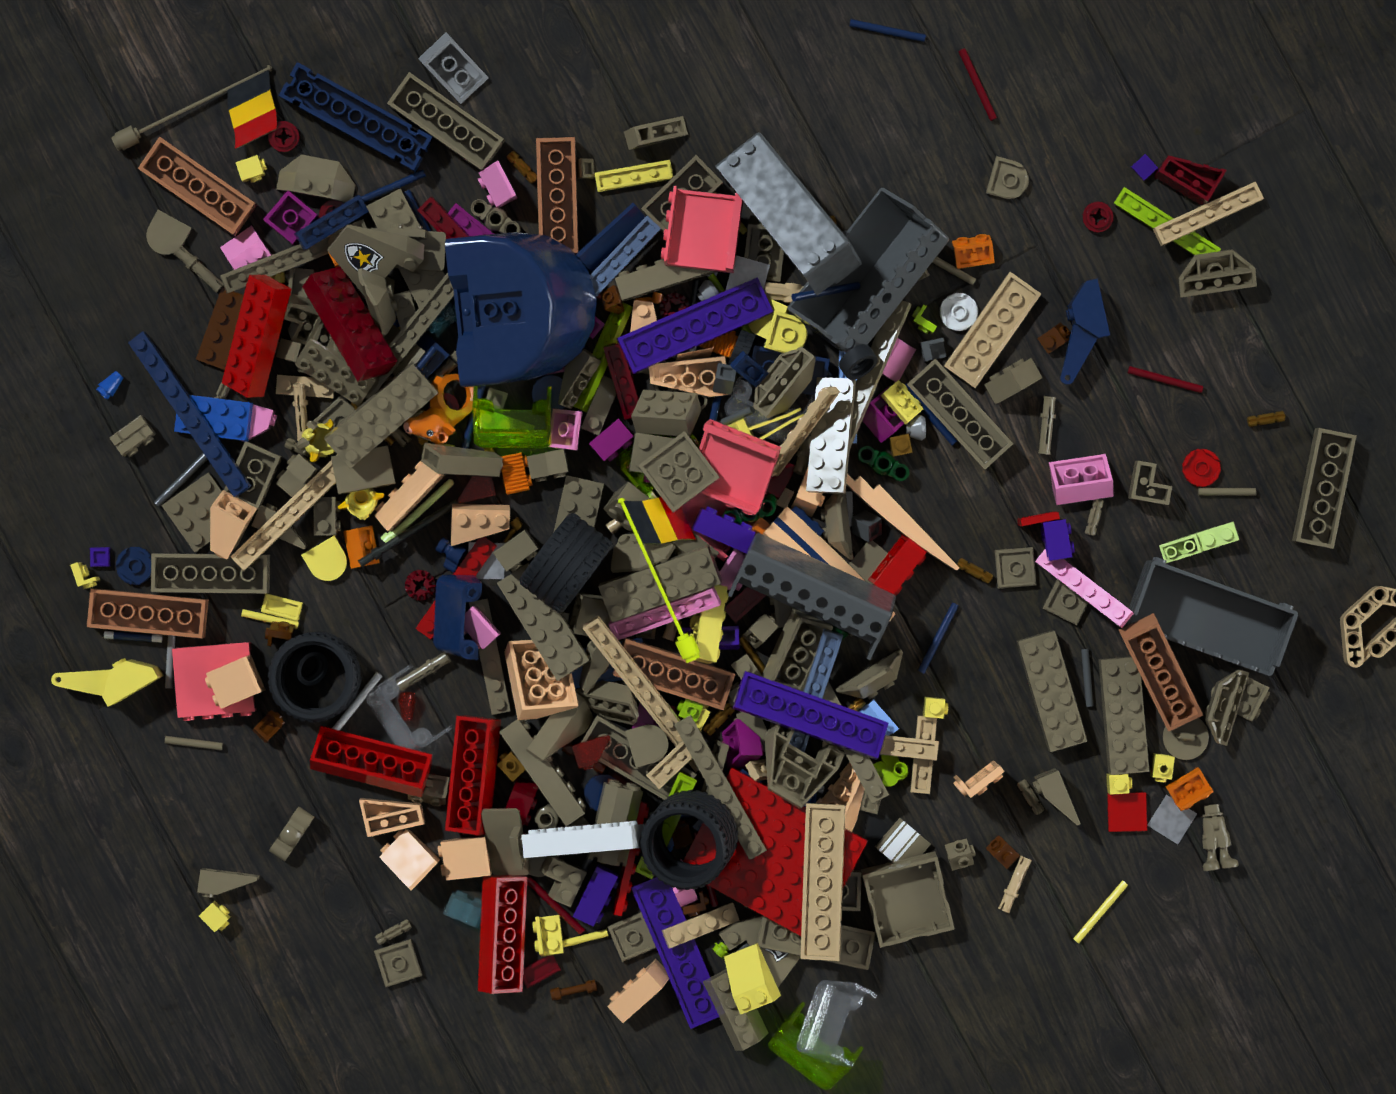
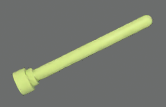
M448 479L392 532H385L380 538L386 543L405 531L454 485V481Z

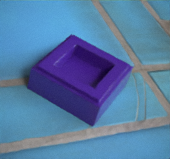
M1146 154L1131 166L1132 170L1143 181L1158 169Z
M110 547L90 548V567L110 566Z

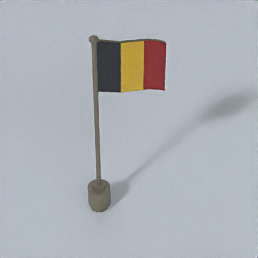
M267 65V68L140 130L137 127L132 128L130 125L114 133L115 135L111 139L118 151L121 149L124 151L140 143L141 133L220 94L228 92L229 113L235 132V149L242 147L277 129V113L270 89L269 71H272V67Z

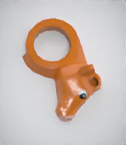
M448 374L442 378L436 376L432 384L438 390V394L430 400V408L417 417L406 420L403 425L404 430L408 434L420 436L438 445L446 443L449 435L456 431L453 427L474 409L477 401L476 387H464L467 395L466 402L462 408L454 410L446 405L443 391L450 381L459 382V374Z

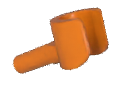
M653 292L652 298L643 297L636 298V300L660 304L663 294Z

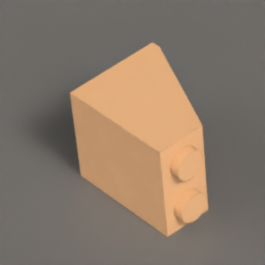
M223 490L210 507V551L214 552L218 557L227 560L239 544L257 508L239 498L233 497L232 494Z
M251 655L206 673V684L209 689H213L215 694L212 696L216 706H220L221 709L266 690Z
M406 828L404 831L402 829L393 836L396 840L391 845L387 843L380 850L382 852L380 858L412 890L440 861V858Z
M485 835L443 840L440 842L441 846H438L439 857H443L444 864L441 865L442 876H446V880L490 876L492 874Z

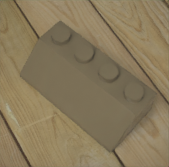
M792 608L762 676L803 692L823 630L832 631L833 626Z
M727 969L703 981L735 1051H744L760 1042L768 1034L757 1008L740 1015L732 996Z

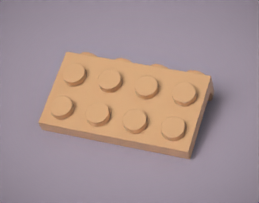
M993 760L965 783L955 775L953 778L956 781L953 784L964 796L968 795L971 798L975 794L981 795L988 789L986 786L989 783L998 782L1003 777L1002 773L1005 771Z

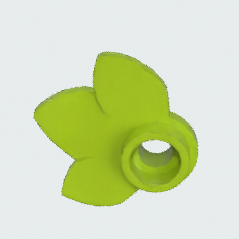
M881 755L882 761L873 764L882 778L883 784L887 787L894 786L898 780H903L908 775L907 765L899 762L897 756Z

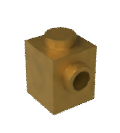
M505 751L498 758L500 762L497 766L512 782L526 770L513 751L509 754Z

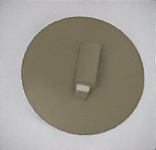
M1199 718L1169 732L1166 726L1164 728V746L1172 756L1178 759H1194L1201 755L1208 745L1209 733L1206 725Z

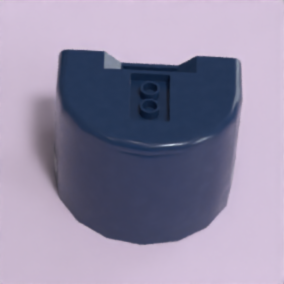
M520 232L446 239L445 250L448 277L454 290L458 328L456 355L461 387L503 384L537 378L560 371L582 352L594 329L597 298L589 271L569 247L547 235Z

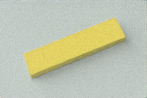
M670 160L595 173L598 192L666 181L673 178Z

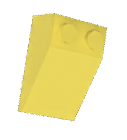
M758 943L724 956L732 996L740 1015L772 1003L781 996Z

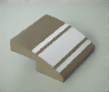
M899 818L875 847L894 862L922 855L931 843Z

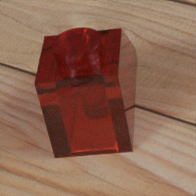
M473 476L459 496L458 503L496 496L493 476Z
M610 734L572 745L579 768L583 767L584 770L595 767L594 764L598 763L611 738Z

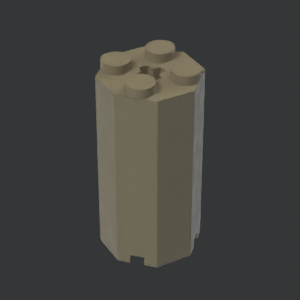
M608 778V782L603 784L594 824L636 821L643 791L640 789L641 787L630 782L623 785L619 780ZM630 849L589 852L587 857L593 860V857H597V862L626 866Z

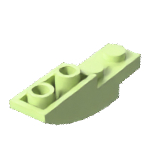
M1233 521L1161 544L1159 547L1163 559L1167 561L1166 563L1240 539Z

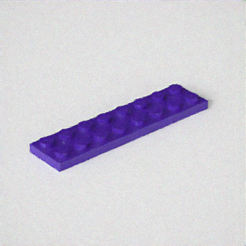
M757 277L617 338V341L632 373L635 374L768 316L774 311Z
M747 671L743 673L733 705V709L875 760L879 757L889 724L886 721Z
M657 877L632 886L633 894L690 1029L718 1018L719 1015L703 983L704 980L710 978V975L695 939L672 948L667 947L664 939L663 929L686 921L673 888L659 881Z

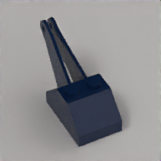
M1098 278L1082 283L1069 303L1068 310L1065 311L1067 321H1071L1072 324L1060 375V381L1065 385L1071 384L1074 381L1096 340L1110 335ZM1066 375L1069 376V380H1068V381L1065 380V376H1066Z

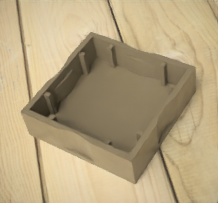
M935 851L861 869L880 948L906 942L915 937L930 936L955 929Z

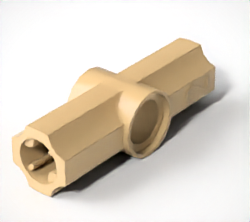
M765 282L764 292L769 299L791 303L793 301L792 294L799 293L804 286L795 283L779 284Z

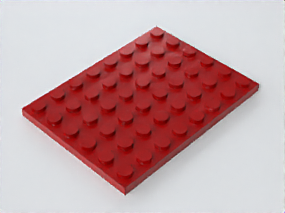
M732 767L726 778L767 851L749 860L738 840L736 843L737 847L730 861L714 881H711L708 886L801 936L806 807H796L768 790L767 785L754 781L750 776ZM704 823L683 860L685 863L700 865L715 859L716 842L711 830ZM846 828L844 836L843 888L868 840Z

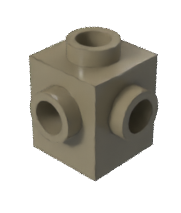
M967 838L945 845L952 871L974 865L973 856H976L973 845L969 846Z

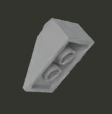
M447 32L418 58L460 104L488 79V76Z

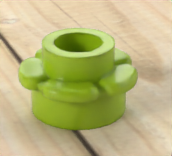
M714 943L715 946L712 950L719 957L724 959V956L729 955V949L724 943Z

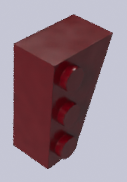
M1168 155L1154 177L1203 206L1209 201L1227 170L1209 167L1206 164L1193 163L1189 160Z
M518 776L506 808H516L520 811L523 828L528 826L531 815H528L530 809L534 810L538 799L535 798L538 786L536 783Z

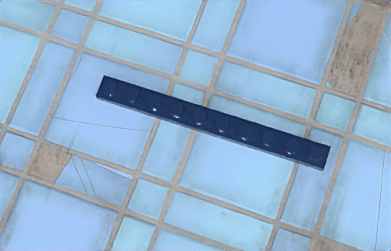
M142 331L128 342L233 497L237 498L251 487L250 483L147 333Z

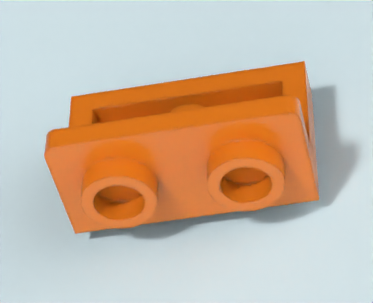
M1199 767L1165 786L1180 811L1191 808L1193 804L1208 798L1214 792Z

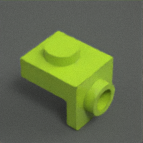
M924 304L921 308L917 306L912 314L914 317L912 322L919 325L917 329L925 334L930 332L932 334L937 326L921 316L927 306Z
M686 698L685 701L680 700L677 710L680 711L678 716L686 718L691 715L696 723L703 705Z

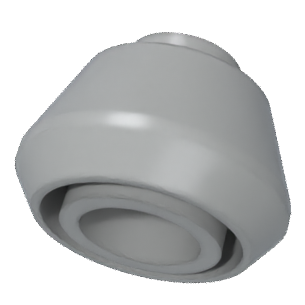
M704 280L698 288L699 293L697 296L700 301H704L719 294V292L710 280Z
M919 414L906 424V434H910L911 438L920 441L925 439V417Z

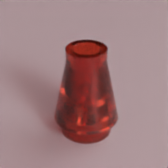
M401 692L397 698L401 720L411 721L413 720L416 703L415 693Z

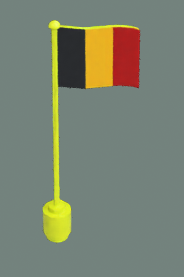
M661 497L644 501H625L624 498H620L618 503L623 508L680 634L677 637L678 641L675 642L678 651L686 663L696 660L701 656L694 636L683 633L643 545L663 544L677 540H696L681 507L672 512Z

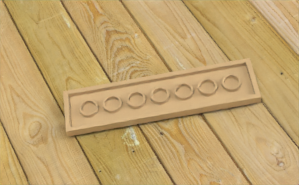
M806 803L800 959L840 961L846 805Z

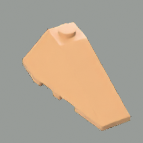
M725 356L655 364L649 367L650 384L708 397L728 395L713 392L718 363L726 364Z
M849 762L840 773V778L834 785L831 784L828 787L829 791L822 799L819 798L816 804L846 805L845 828L852 831L858 818L864 788Z

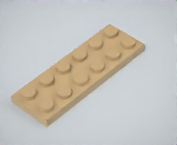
M1009 272L949 357L944 367L973 388H976L1036 303L1041 293Z

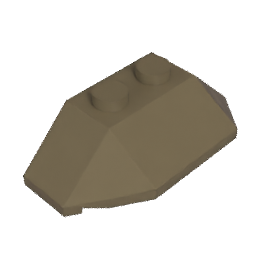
M300 155L280 170L276 190L290 191L291 193L345 203L353 198L356 185L340 162Z
M1233 249L1194 255L1178 278L1180 297L1257 287L1255 267Z
M360 268L358 269L359 282L371 317L383 337H385L396 321V311H399L396 300L391 298L394 296L391 285L387 286L385 278Z
M803 347L780 354L767 370L769 374L755 387V403L753 408L767 419L787 411L811 382L816 357Z
M846 492L845 494H831L823 504L824 508L820 509L821 520H825L826 528H822L824 530L823 538L827 539V542L842 555L852 560L853 551Z
M624 534L620 536L612 553V573L641 571L649 568L635 535ZM670 542L643 544L653 566L659 562H666L676 548Z
M898 649L835 688L836 692L862 699L867 697L869 700L878 695L877 691L882 687L886 690L895 684L893 681L897 679L903 655L902 650Z
M1238 669L1216 682L1212 688L1211 701L1205 710V721L1215 742L1218 744L1228 745L1249 672Z
M601 680L596 682L594 688L590 689L587 694L584 693L582 688L576 690L577 694L585 698L590 710L608 720L630 725L636 724L639 717L637 701L627 685Z

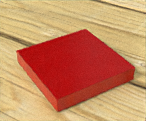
M1054 511L1018 518L1017 521L1018 526H1026L1060 519L1059 512Z
M1129 792L1127 794L1107 793L1108 832L1147 831L1146 792Z

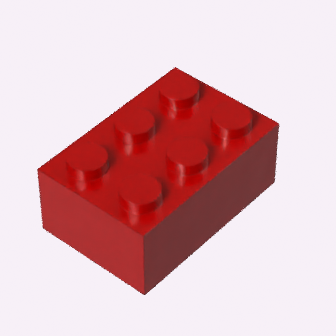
M902 534L869 577L868 581L896 596L902 589V583L905 580L908 581L914 574L913 569L916 565L923 563L927 551Z

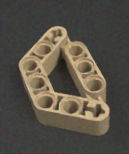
M1374 586L1340 617L1343 658L1346 665L1355 668L1360 667L1370 656L1380 658L1396 645V618L1372 638L1364 648L1361 624L1382 605L1396 607V603L1393 600L1396 589ZM1378 589L1383 593L1380 600L1375 598V592ZM1364 602L1369 606L1366 613L1360 610V606ZM1350 615L1355 619L1354 624L1351 626L1346 623V619ZM1389 631L1394 633L1392 641H1388L1386 638V634ZM1354 634L1356 636V642L1355 644L1350 645L1348 643V637ZM1374 644H1379L1380 651L1377 654L1372 652ZM1349 648H1357V650L1350 651ZM1353 652L1354 656L1358 657V660H1355V662L1350 661V658L1353 657Z

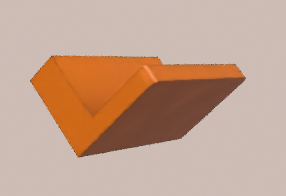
M372 526L344 531L351 569L361 567L358 560L371 553L370 550L376 547ZM374 559L364 566L380 563L379 559Z

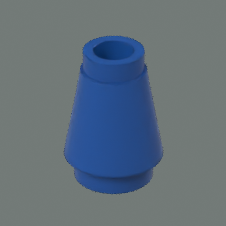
M114 371V373L98 384L99 387L96 391L108 400L110 397H113L124 378L117 371Z

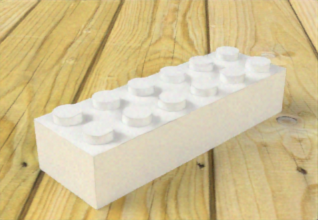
M637 821L528 830V834L522 835L524 858L640 848V838L642 837L641 832L644 824L638 825Z

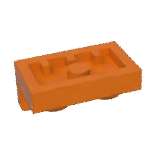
M979 234L972 238L960 237L952 241L957 269L995 263L993 243L990 235Z

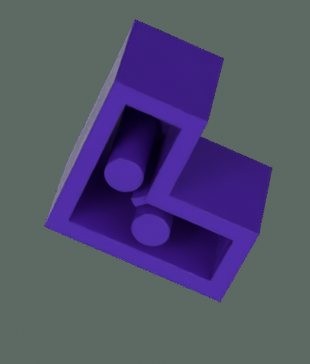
M1066 519L1039 523L1042 542L1045 543L1047 561L1072 557V553H1075L1073 541H1069L1068 534H1071L1070 523H1066Z

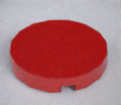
M1196 449L1185 457L1182 463V472L1190 484L1197 487H1205L1213 484L1218 479L1221 472L1220 461L1212 451Z

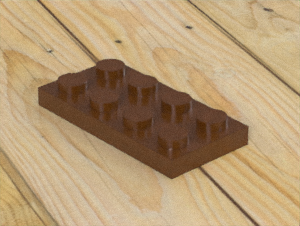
M221 288L196 360L225 370L244 295L234 291L227 293L225 288Z

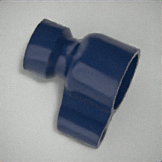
M442 537L435 551L446 554L444 568L455 573L467 549L460 544L451 546L449 540Z

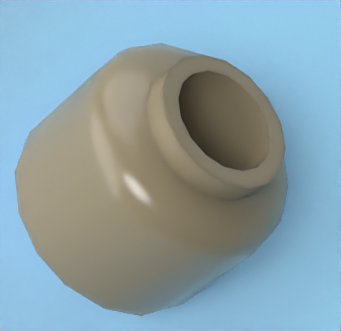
M550 804L543 805L535 813V823L541 829L555 828L561 821Z

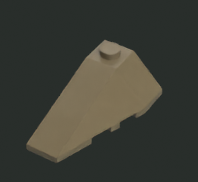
M576 693L577 708L549 716L526 751L542 762L586 732L594 717L585 698Z

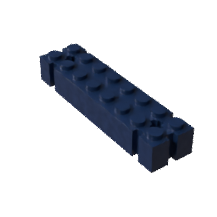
M298 62L296 63L290 74L293 78L291 84L286 82L278 95L281 99L292 105L299 102L301 110L396 161L397 157L402 159L401 165L413 172L417 171L423 160L419 155L422 150L428 151L434 140L432 136L420 129L417 133L413 132L414 127L318 73L315 77L312 76L313 72L311 69ZM309 85L310 91L303 94L302 87ZM408 141H411V148H407L406 150H404L403 148L405 147L403 146V143H408Z

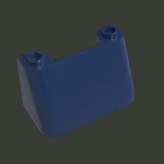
M442 575L436 582L434 646L439 651L465 659H478L477 644L473 640H466L464 638L466 602L477 601L482 593V583L475 575Z

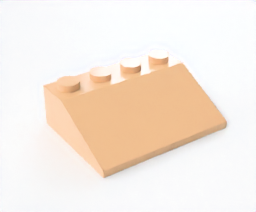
M420 461L415 466L416 471L412 476L408 474L401 481L403 485L399 489L395 488L388 495L390 499L386 503L381 502L375 509L377 513L374 516L387 531H393L445 475L436 473Z
M532 640L508 642L504 653L518 720L538 719L578 707L572 673L557 681Z

